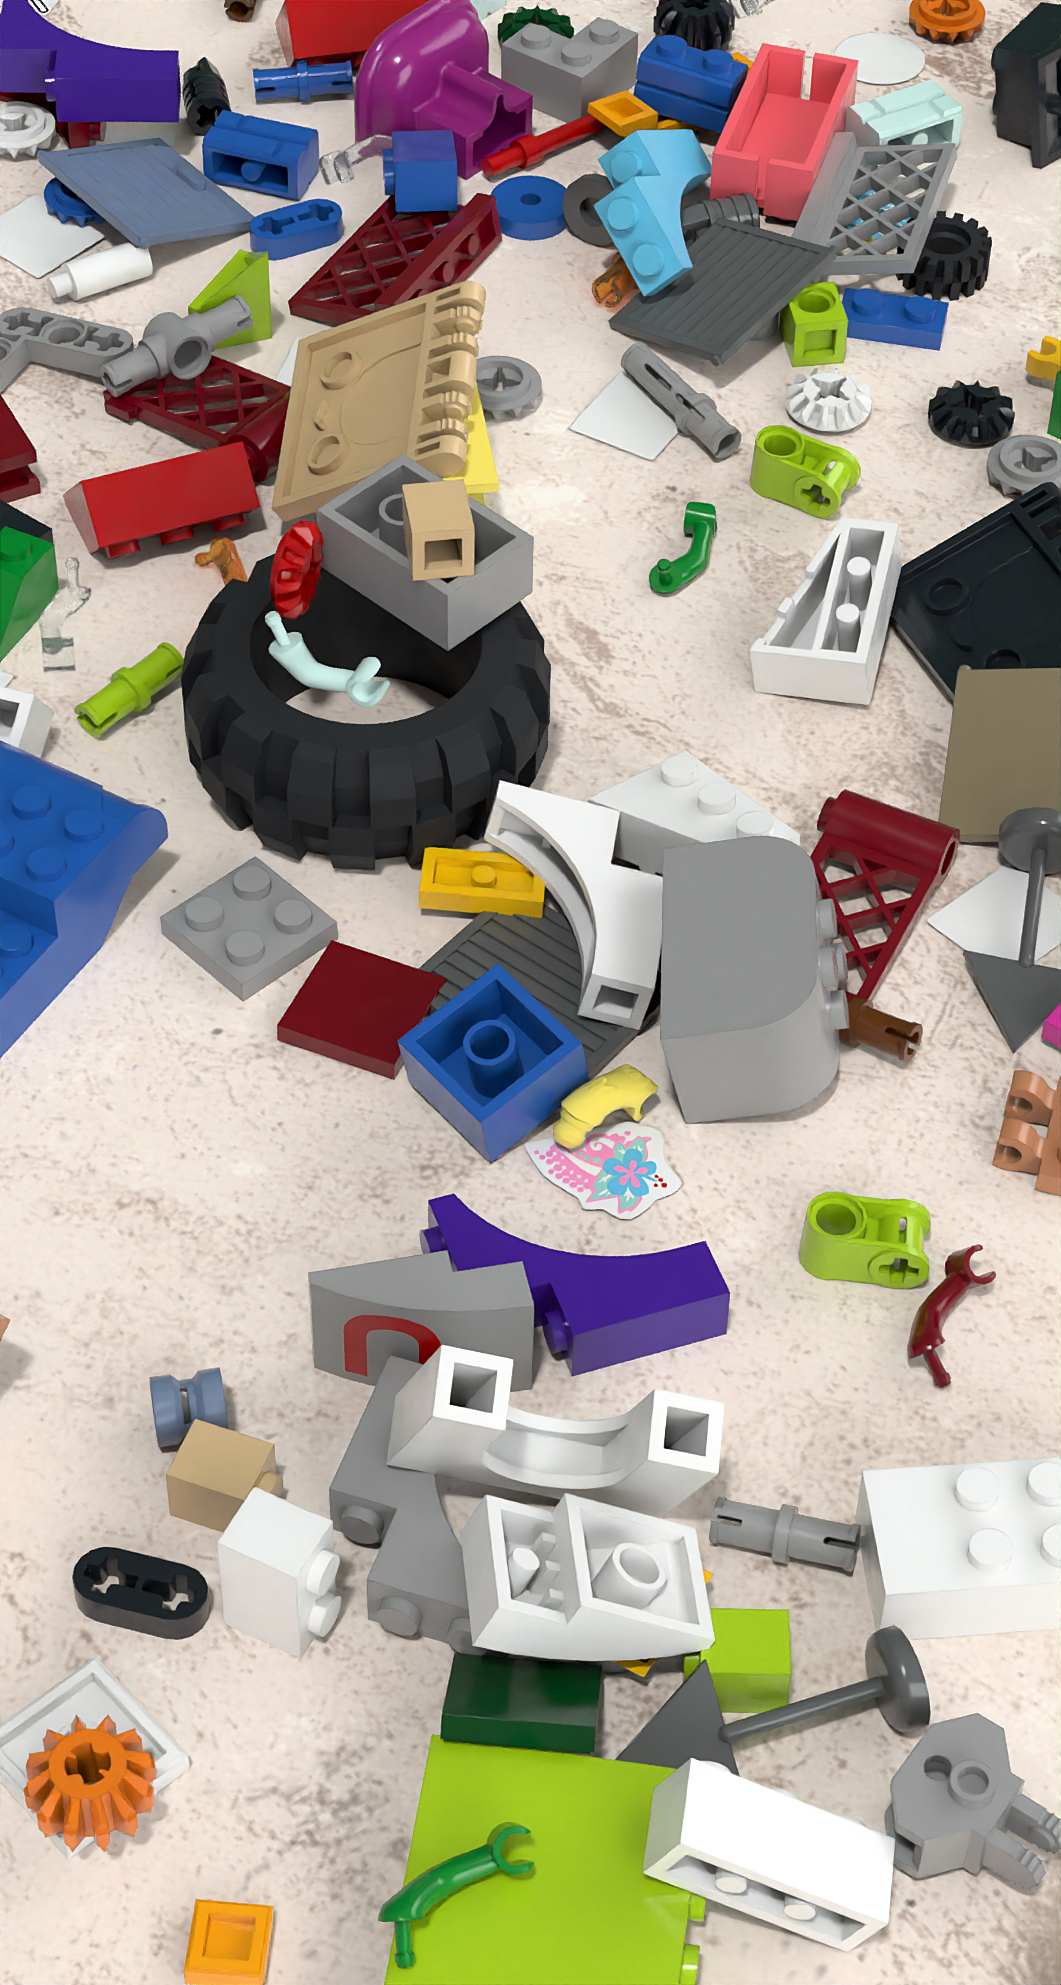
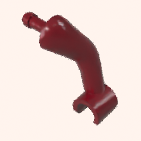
M979 1244L955 1251L948 1256L945 1262L946 1278L929 1294L913 1319L907 1345L908 1358L912 1359L923 1355L934 1377L933 1381L939 1388L951 1383V1376L949 1372H946L935 1350L936 1347L946 1341L942 1336L944 1320L968 1289L991 1283L996 1278L995 1271L976 1276L971 1271V1256L983 1249L982 1245Z

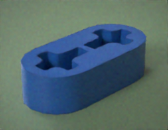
M312 199L262 213L250 222V248L252 252L268 251V260L276 261L333 245L342 238V209L334 201Z

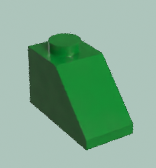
M6 526L0 531V662L60 596L54 543Z

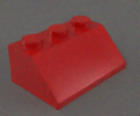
M285 0L275 21L276 31L288 67L297 66L296 61H306L307 65L351 61V69H359L364 55L380 33L395 21L430 0Z
M243 441L82 480L63 494L65 505L89 553L106 550L108 559L139 552L141 549L138 541L158 536L162 546L194 538L192 528L213 523L215 532L246 525L248 523L245 514L260 508Z

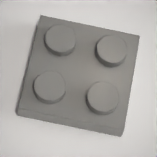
M256 856L160 917L162 934L242 1002L327 947L331 940L336 941L338 939L337 921Z

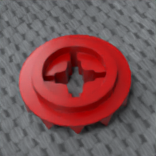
M298 520L290 530L285 532L278 544L271 570L270 594L273 602H275L277 613L282 617L296 619L299 615H303L309 609L311 599L316 595V585L321 577L320 569L324 559L321 551L324 540L316 523Z

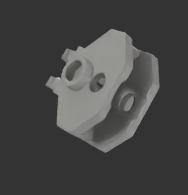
M979 1713L931 1724L891 1779L890 1792L892 1802L885 1811L884 1820L886 1835L895 1838L893 1861L895 1866L918 1879L961 1867L977 1875L984 1865L1005 1879L1012 1880L1015 1885L1018 1884L1022 1888L1026 1887L1030 1890L1035 1885H1039L1047 1873L1044 1870L1043 1860H1040L1037 1854L1032 1853L1029 1848H1024L1021 1843L1006 1835V1832L1009 1830L1027 1842L1036 1844L1039 1849L1042 1848L1047 1853L1050 1851L1055 1854L1056 1851L1061 1849V1818L1056 1817L1054 1813H1049L1045 1807L1022 1794L1025 1780L1011 1772L1004 1728Z

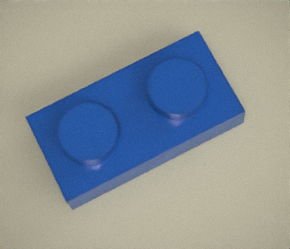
M845 288L842 304L848 318L847 338L940 351L949 302L931 300L923 296L908 297L880 293L873 289Z

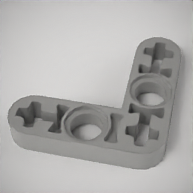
M20 307L7 310L0 314V393L30 361L102 378L104 375L100 373L99 369L101 365L115 360L134 349L132 335L120 328L33 308Z

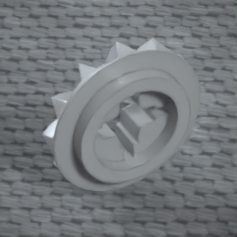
M487 356L477 359L476 383L483 414L486 412L491 413L495 420L500 414H509L518 418L521 409L529 410L535 408L536 399L541 395L542 381L538 371L532 365L509 356ZM497 382H502L503 391H494V388L497 387Z
M1016 435L999 441L991 448L986 466L989 469V479L994 484L1002 485L1004 494L1017 492L1023 495L1045 482H1053L1061 490L1060 443L1043 436ZM1022 463L1024 464L1025 467H1028V468H1022V469H1021Z

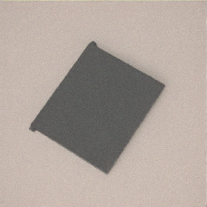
M721 217L687 248L693 268L653 296H643L640 291L608 321L613 330L710 360L717 367L733 356L837 258L836 255L839 253V250L835 245H831L828 248Z
M545 904L543 906L542 918L518 914L510 916L498 914V912L482 911L418 968L446 978V983L431 1004V1014H433L498 963L582 1043L589 1080L660 1013L661 973L657 971L655 989L639 1030L577 1015L582 987V965L578 943L567 917Z

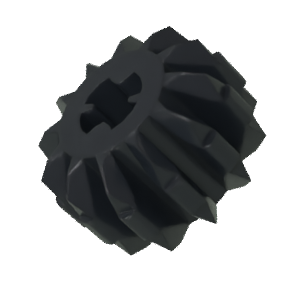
M659 0V4L656 7V16L653 18V32L655 36H678L687 42V46L705 52L714 49L728 50L735 26L733 5L728 3L727 0Z

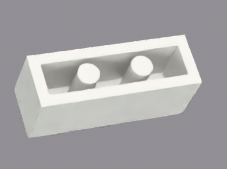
M690 1758L654 1788L642 1873L842 1951L849 1952L888 1924L895 1838L867 1828L861 1820L855 1817L834 1815L799 1801L798 1797L790 1791L780 1788H767L736 1776L722 1764Z

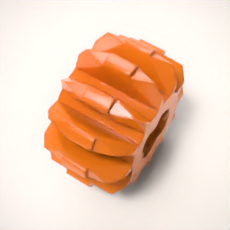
M75 1715L71 1723V1734L64 1736L47 1729L46 1735L43 1738L44 1752L29 1753V1759L26 1763L29 1781L26 1782L27 1786L24 1788L26 1806L28 1809H31V1813L37 1814L38 1828L44 1833L45 1838L63 1832L64 1843L70 1848L72 1853L85 1837H94L97 1846L105 1852L110 1844V1832L113 1830L134 1838L135 1832L139 1827L137 1814L151 1813L155 1795L154 1788L151 1785L153 1780L156 1779L154 1759L150 1757V1753L143 1752L142 1738L137 1734L135 1728L117 1734L116 1723L107 1715L96 1729H86V1724Z

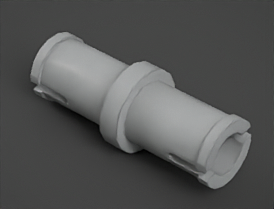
M719 1496L717 1498L713 1514L717 1515L719 1519L742 1524L736 1526L711 1520L709 1541L711 1543L718 1544L720 1542L772 1553V1561L786 1564L790 1557L853 1571L857 1553H854L853 1549L829 1545L828 1543L833 1541L859 1547L861 1525L854 1523L849 1525L798 1514L797 1506L782 1504L780 1510L727 1500L725 1497Z

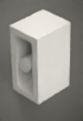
M254 1487L217 1542L224 1624L301 1659L316 1635L324 1637L328 1634L337 1619L341 1607V1596L336 1594L335 1576L339 1568L340 1557L334 1553L333 1521Z

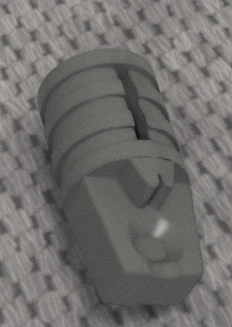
M746 192L738 196L730 195L726 198H714L711 201L703 200L681 209V227L686 247L691 246L721 217L760 228L759 211L753 195L750 192Z

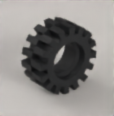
M937 211L914 273H897V279L903 280L902 286L907 290L916 287L915 295L924 297L927 292L932 293V300L941 301V295H948L950 301L959 300L960 292L966 298L974 295V289L980 291L984 287V282L987 281L992 238L991 236L988 237L989 231L985 226L978 228L979 221L973 218L964 222V214L955 212L953 218L946 217V211ZM913 218L909 219V220L907 221V223L913 221L914 219H913ZM898 246L897 254H903L904 249Z

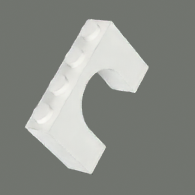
M441 1345L395 1396L386 1465L435 1473L437 1475L561 1499L565 1493L660 1519L715 1477L719 1471L725 1404L722 1402L654 1389L630 1411L616 1417L596 1420H572L536 1415L508 1405L514 1359Z

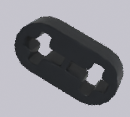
M101 1547L83 1555L74 1566L72 1580L78 1609L86 1617L94 1621L174 1640L193 1636L208 1621L210 1603L206 1580L197 1569L188 1565L121 1548ZM108 1576L118 1577L119 1584H111L107 1588L106 1593L95 1592L94 1584L103 1585ZM177 1593L188 1595V1601H181L177 1605L176 1610L164 1609V1602H172Z

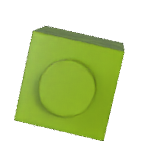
M709 1608L715 1641L707 1650L682 1654L683 1682L706 1659L721 1713H762L788 1705L792 1676L789 1609Z

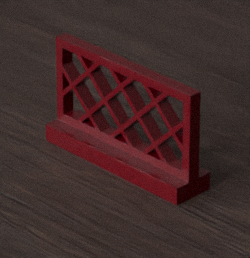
M477 193L465 206L458 205V211L396 212L395 197L391 195L289 299L290 314L345 324L465 281L502 241L495 196ZM398 214L411 215L392 221ZM448 223V224H447L446 226H444V227L434 229V226H438V225H442V224ZM420 230H424V231H425V232H423V233L415 234V235L408 236V237H404V238H401V239L399 238V236H402V235H405V234H409V233H413V232H416V231H420ZM390 239V242L366 248L369 244ZM423 250V251H422L421 253H419V254H415V255H412V256H409V255H408V253H412V252H415V251ZM399 256L400 258L375 266L373 265V263L383 261ZM364 266V269L340 275L343 271ZM397 277L394 281L382 283L383 280ZM372 283L374 285L373 287L358 290L348 294L346 292L347 290L369 285ZM336 293L338 294L337 297L329 298L322 301L316 300L321 297L329 296ZM370 304L375 306L373 311L359 308Z

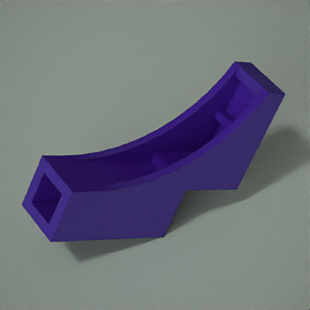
M3 0L0 13V92L46 93L47 101H56L57 122L179 123L181 101L179 50L131 49L90 41L70 34L48 22L34 10L28 0Z
M454 1193L428 1200V1228L420 1230L419 1233L422 1253L427 1254L447 1250L453 1272L522 1261L534 1303V1328L542 1326L548 1348L552 1353L561 1351L572 1377L727 1333L730 1291L706 1241L666 1251L631 1256L576 1254L550 1249L508 1234L469 1209Z

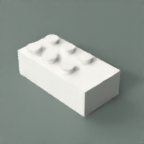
M1061 1457L862 1471L855 1522L861 1525L859 1543L876 1631L895 1625L903 1631L908 1640L1061 1629Z

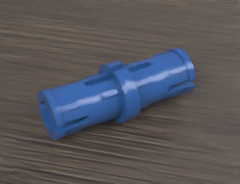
M296 61L297 66L253 69L256 102L289 97H300V102L310 101V96L354 93L351 61L319 65H307L306 61Z

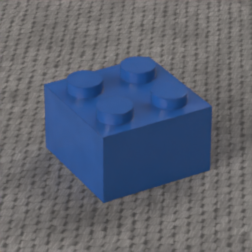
M498 963L397 1040L408 1081L490 1163L561 1108V1102L575 1089L590 1081L582 1043Z

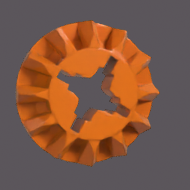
M912 0L909 7V23L916 26L917 33L931 34L933 40L947 38L950 42H953L956 37L965 40L971 39L973 33L982 31L986 15L985 8L979 0Z

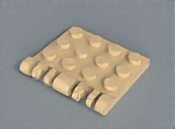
M473 281L459 282L298 341L271 508L283 522L317 512L318 508L402 454L440 478H447L463 471L467 451L466 443L468 442L469 434L467 432V424L463 422L464 419H468L469 415L471 416L472 405L470 400L474 395L477 372L476 357L479 354L478 338H475L474 335L479 334V330H482L483 320H481V317L484 314L486 291L482 285Z

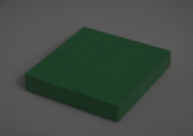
M454 1653L441 1716L440 1739L449 1742L590 1754V1752H594L602 1666Z

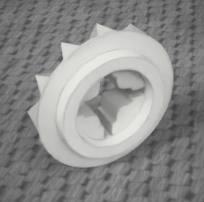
M21 101L0 104V155L8 153L14 159L18 154L23 153L34 156L36 149L50 147L51 138L56 136V123L54 116L47 109L36 104Z
M814 368L811 375L798 374L794 384L787 387L786 408L789 414L800 424L815 430L832 432L848 430L864 422L871 412L870 386L859 383L857 374L852 373L844 376L839 374L837 368L832 372H823L818 368Z

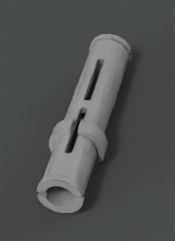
M635 343L625 351L621 359L622 368L628 374H631L656 400L675 416L676 425L683 433L695 435L717 458H725L735 452L741 442V432L729 424L716 411L717 406L708 395L697 393L675 371L652 352L646 343ZM658 379H662L672 390L668 391ZM679 396L683 399V403L678 400ZM690 409H694L704 421H700Z

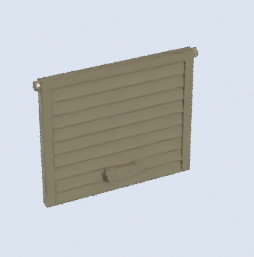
M962 665L958 670L938 822L959 829V842H999L1000 824L1006 816L1017 810L1040 807L1052 808L1061 812V668L971 670V667Z

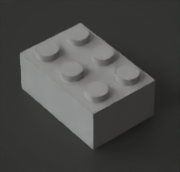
M402 454L317 509V527L324 540L321 550L324 559L321 567L449 651L533 592L534 537L468 496L475 527L474 575L413 581L403 536L402 485L445 480Z

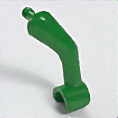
M689 502L687 504L683 531L685 534H693L691 546L683 556L671 562L668 559H661L651 569L649 582L657 593L669 594L675 592L699 575L709 564L712 538L715 537L717 532L716 510L712 504L702 502Z
M505 1822L497 1825L489 1834L487 1844L431 1867L409 1882L382 1905L378 1921L394 1922L396 1954L394 1955L397 1967L413 1966L415 1961V1954L412 1952L410 1920L424 1918L433 1905L442 1901L451 1893L499 1869L509 1874H522L532 1868L534 1862L531 1860L519 1859L508 1862L503 1859L501 1854L502 1844L508 1836L513 1834H529L531 1830L515 1822Z

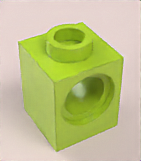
M835 282L810 283L780 311L779 330L791 366L803 367L844 363L848 318Z

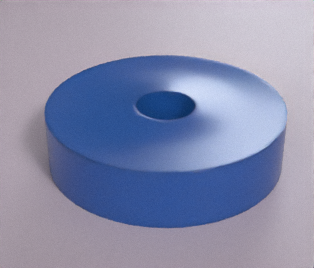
M532 175L513 177L498 184L491 192V195H494L496 198L501 233L519 240L535 241L554 237L564 231L568 226L562 209L563 195L566 188L555 180Z

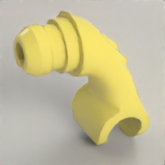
M627 1063L600 1075L575 1089L561 1102L563 1107L560 1112L561 1118L556 1121L552 1128L553 1137L559 1144L567 1148L573 1149L582 1145L587 1132L591 1131L594 1126H600L605 1116L618 1109H622L635 1121H639L644 1114L643 1102L650 1095L656 1094L659 1086L637 1068Z

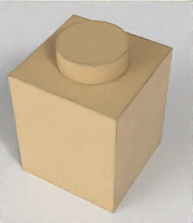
M464 479L402 485L403 536L412 580L474 575L475 527Z
M195 1419L166 1473L170 1515L223 1533L254 1487L279 1498L283 1489V1477L276 1474L275 1444Z

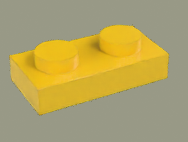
M429 847L425 848L418 908L469 913L487 911L510 916L518 914L542 918L546 886L535 874L509 854Z

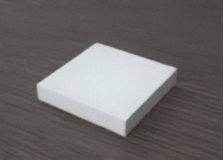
M97 1657L91 1659L0 1725V1783L37 1825V1814L31 1813V1809L27 1808L24 1788L27 1786L26 1782L29 1781L26 1771L29 1753L44 1752L43 1738L46 1735L47 1729L64 1736L71 1734V1723L75 1715L86 1724V1729H96L107 1715L116 1723L117 1734L135 1728L137 1734L142 1738L143 1752L150 1753V1757L155 1762L156 1779L153 1780L151 1785L154 1788V1795L190 1769L189 1755ZM63 1832L49 1837L68 1859L95 1840L94 1837H85L72 1853L70 1848L64 1843Z

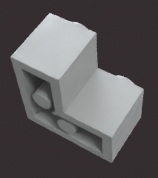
M597 17L569 39L550 31L545 26L535 25L530 22L501 44V79L533 95V109L569 123L589 114L587 112L588 103L625 90L628 91L636 84L638 33L619 26L612 20Z

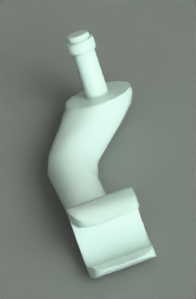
M271 611L266 614L265 622L271 628L276 638L270 644L269 652L300 683L311 688L347 693L355 703L363 707L377 705L390 687L391 683L388 680L376 681L372 679L381 666L380 661L376 657L364 658L355 671L325 666L314 659L303 641L302 634L299 632H286L279 613Z

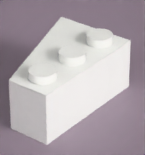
M840 518L806 567L805 578L791 598L786 597L777 609L778 617L763 639L758 637L749 650L755 692L864 705L870 704L902 567L898 523Z
M686 750L588 798V803L620 811L612 859L615 856L639 865L640 871L657 876L663 875V848L751 836L779 837L800 846L799 833Z

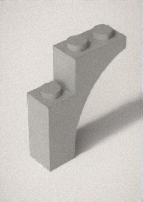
M389 1355L329 1487L330 1520L333 1521V1530L342 1532L348 1538L359 1543L373 1544L376 1542L382 1544L367 1577L368 1620L378 1622L385 1629L399 1635L417 1634L447 1643L462 1654L508 1658L509 1653L472 1646L462 1546L450 1528L442 1509L436 1487V1474L386 1465L395 1396L424 1365Z

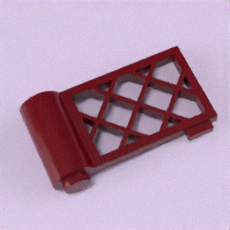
M211 355L205 370L194 378L188 380L179 379L171 373L159 380L155 377L150 380L148 379L119 397L112 396L107 389L103 391L105 411L129 422L137 418L208 449L243 441L254 482L264 481L278 470L291 386ZM225 380L232 383L202 388V383ZM196 385V389L164 393V388ZM158 390V394L132 396L133 393L138 391ZM260 397L269 398V400H267L266 402L253 403L243 405L242 400ZM236 401L237 406L205 410L204 407L206 404ZM198 406L199 410L177 414L168 411V409ZM238 423L225 434L209 428V426Z
M844 789L837 798L828 797L821 809L817 830L822 832L823 835L810 858L814 864L822 900H833L837 920V935L841 934L849 951L846 953L848 969L857 967L864 981L857 995L845 991L846 998L852 1000L856 996H860L873 1001L935 886L939 887L946 879L956 856L960 840V830ZM828 858H832L852 865L857 875L828 883L822 869ZM896 881L915 888L911 897L886 904L877 886ZM865 890L874 908L845 916L836 898ZM881 922L888 935L886 942L861 948L852 930ZM874 962L873 966L870 968L868 963Z

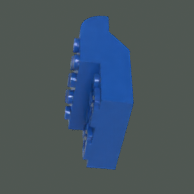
M1 740L0 1059L101 949L133 875L168 838L166 819L158 809L146 804H136L103 789V785Z

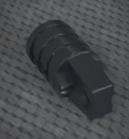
M203 57L197 62L196 66L189 68L183 74L182 95L189 126L194 132L205 136L211 126L214 127V122L222 110L231 111L226 85L218 69L206 57Z

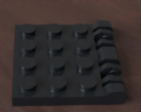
M1053 482L1040 484L901 567L889 621L953 703L957 674L962 665L971 667V670L1061 668V490Z

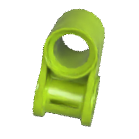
M783 425L765 427L756 436L750 485L755 493L764 498L775 499L800 509L813 517L827 518L838 510L841 504L842 493L852 489L859 481L861 467L857 459L842 447L829 445ZM835 461L836 464L833 468H829L830 463ZM822 495L826 497L822 502H818Z
M838 1191L817 1195L807 1208L798 1251L800 1263L808 1273L826 1281L844 1280L878 1284L892 1289L916 1287L926 1281L930 1272L929 1258L923 1252L924 1237L927 1236L931 1229L930 1213L925 1206L908 1199L889 1200L849 1195ZM902 1218L906 1220L905 1230H900V1219ZM895 1258H900V1268L896 1270L893 1267V1262Z

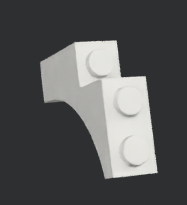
M500 780L487 821L484 840L511 855L544 882L569 920L578 943L582 965V987L577 1015L639 1030L655 989L662 944L663 877L611 864L620 811Z

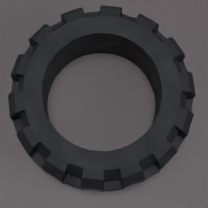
M275 554L256 562L248 582L232 578L210 602L186 647L181 674L185 734L189 759L202 777L203 788L239 829L253 824V831L265 847L299 861L307 852L330 856L333 868L375 870V860L404 856L409 866L423 863L425 848L452 849L456 838L464 834L476 841L485 835L487 821L500 780L528 788L534 782L548 749L551 664L544 654L545 640L521 601L447 651L321 567V577L316 585V595L311 599L309 609L296 619L280 616L286 632H299L302 634L305 645L314 659L320 664L355 671L364 658L376 657L380 661L381 666L374 677H387L416 683L449 699L432 710L407 719L377 724H353L318 718L286 703L311 687L296 680L269 652L270 644L276 639L271 628L265 622L266 614L276 611L275 602H273L270 594V577Z

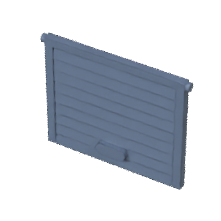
M160 138L50 152L40 150L36 155L41 165L134 245L142 249H147L149 245L249 231L250 222L255 218V216Z

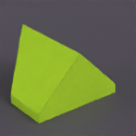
M240 249L188 306L189 315L194 312L202 314L223 304V302L235 295H240L248 304L252 313L250 317L253 319V326L216 344V349L272 338L268 251L247 252Z

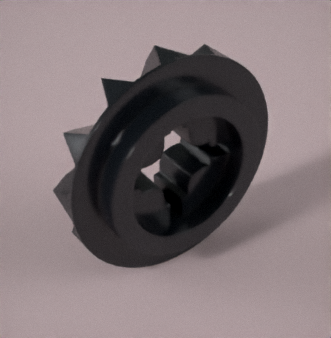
M956 380L952 388L938 387L935 398L929 400L928 419L930 424L939 434L956 442L965 444L994 442L1007 435L1014 424L1015 412L1013 411L1012 398L1001 395L998 386L989 388L980 386L979 380L974 385H965L961 381Z

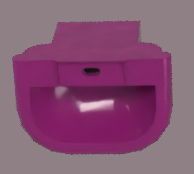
M430 0L392 23L376 37L364 55L356 76L354 128L355 152L358 155L369 156L373 154L382 158V149L392 148V132L452 130L457 158V176L468 180L482 171L481 160L509 148L511 141L532 134L533 95L489 73L487 31L479 20L478 12L470 0Z

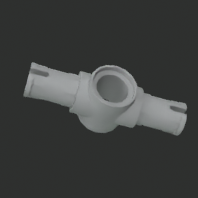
M235 295L223 302V304L202 314L194 312L184 318L172 312L158 314L145 327L143 339L138 342V347L100 366V373L104 375L102 380L105 387L112 396L119 397L131 388L154 377L159 380L172 373L179 379L188 380L198 376L209 364L211 352L215 351L216 344L237 332L253 326L254 322L250 317L252 313L248 304L240 295Z

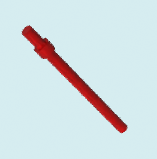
M588 114L538 136L527 134L511 141L509 148L481 160V169L488 178L515 167L525 169L541 162L543 155L609 127L591 114Z

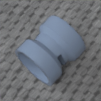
M219 1367L198 1370L193 1378L177 1380L170 1374L149 1377L158 1447L179 1445L186 1437L195 1419L228 1429L223 1382ZM180 1392H186L190 1417V1423L188 1424L184 1423Z

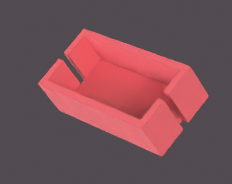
M762 43L712 153L709 201L714 198H726L730 195L738 196L741 193L750 192L755 198L757 207L764 208L763 215L774 216L783 221H798L835 132H845L847 109L855 104L859 60L815 52L812 64L810 98L805 100L802 99L806 51Z

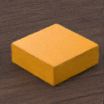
M196 1899L184 1966L185 1984L265 1985L274 1926V1906Z

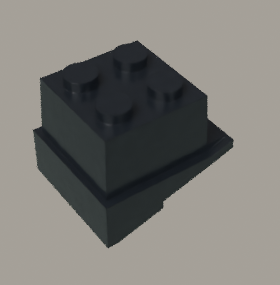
M1041 2L996 44L991 57V68L995 72L996 93L992 109L993 114L997 116V137L1032 146V167L1039 169L1061 158V4Z

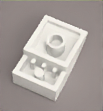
M568 1493L563 1495L553 1512L486 1494L460 1532L472 1646L548 1659L618 1661L669 1657L709 1649L715 1641L696 1529L693 1527Z

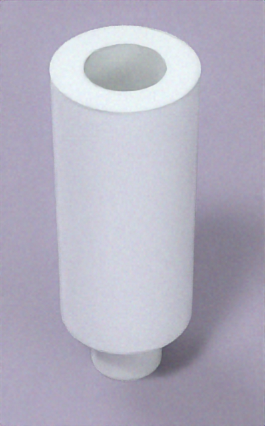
M130 241L63 263L61 265V274L47 278V286L53 298L68 294L71 299L78 300L152 275V260L148 249L137 247Z

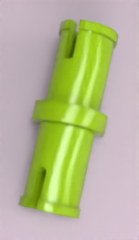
M163 642L157 646V649L131 668L122 667L111 675V683L84 703L82 702L75 707L74 712L79 715L77 721L81 727L92 737L98 738L131 711L137 713L143 711L150 705L151 696L181 676L182 664L184 663L182 655L174 646Z

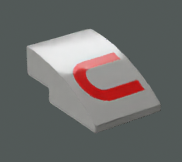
M446 1250L308 1272L312 1358L315 1368L347 1380L376 1386L389 1355L425 1364L441 1345L514 1359L510 1392L532 1389L534 1303L522 1261L453 1272L448 1251Z

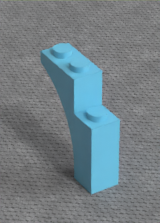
M691 129L636 130L597 159L614 190L593 206L643 296L655 295L693 268L683 237L680 203L682 197L711 177L712 165Z

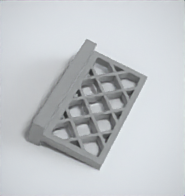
M835 132L791 237L828 248L831 245H835L839 252L847 248L853 251L844 256H836L837 258L810 283H819L824 275L914 273L957 159L956 144L857 147L855 132ZM923 163H934L922 170L917 168V166ZM867 165H884L872 172L866 169ZM901 174L906 177L892 185L886 183ZM919 188L925 190L910 199L905 196ZM870 190L876 192L860 201L856 198ZM889 203L895 205L880 214L875 212ZM908 217L914 219L900 228L894 226V224ZM860 218L864 220L863 223L849 230L844 227ZM878 232L884 235L868 244L863 241ZM898 246L904 249L903 254L882 255Z

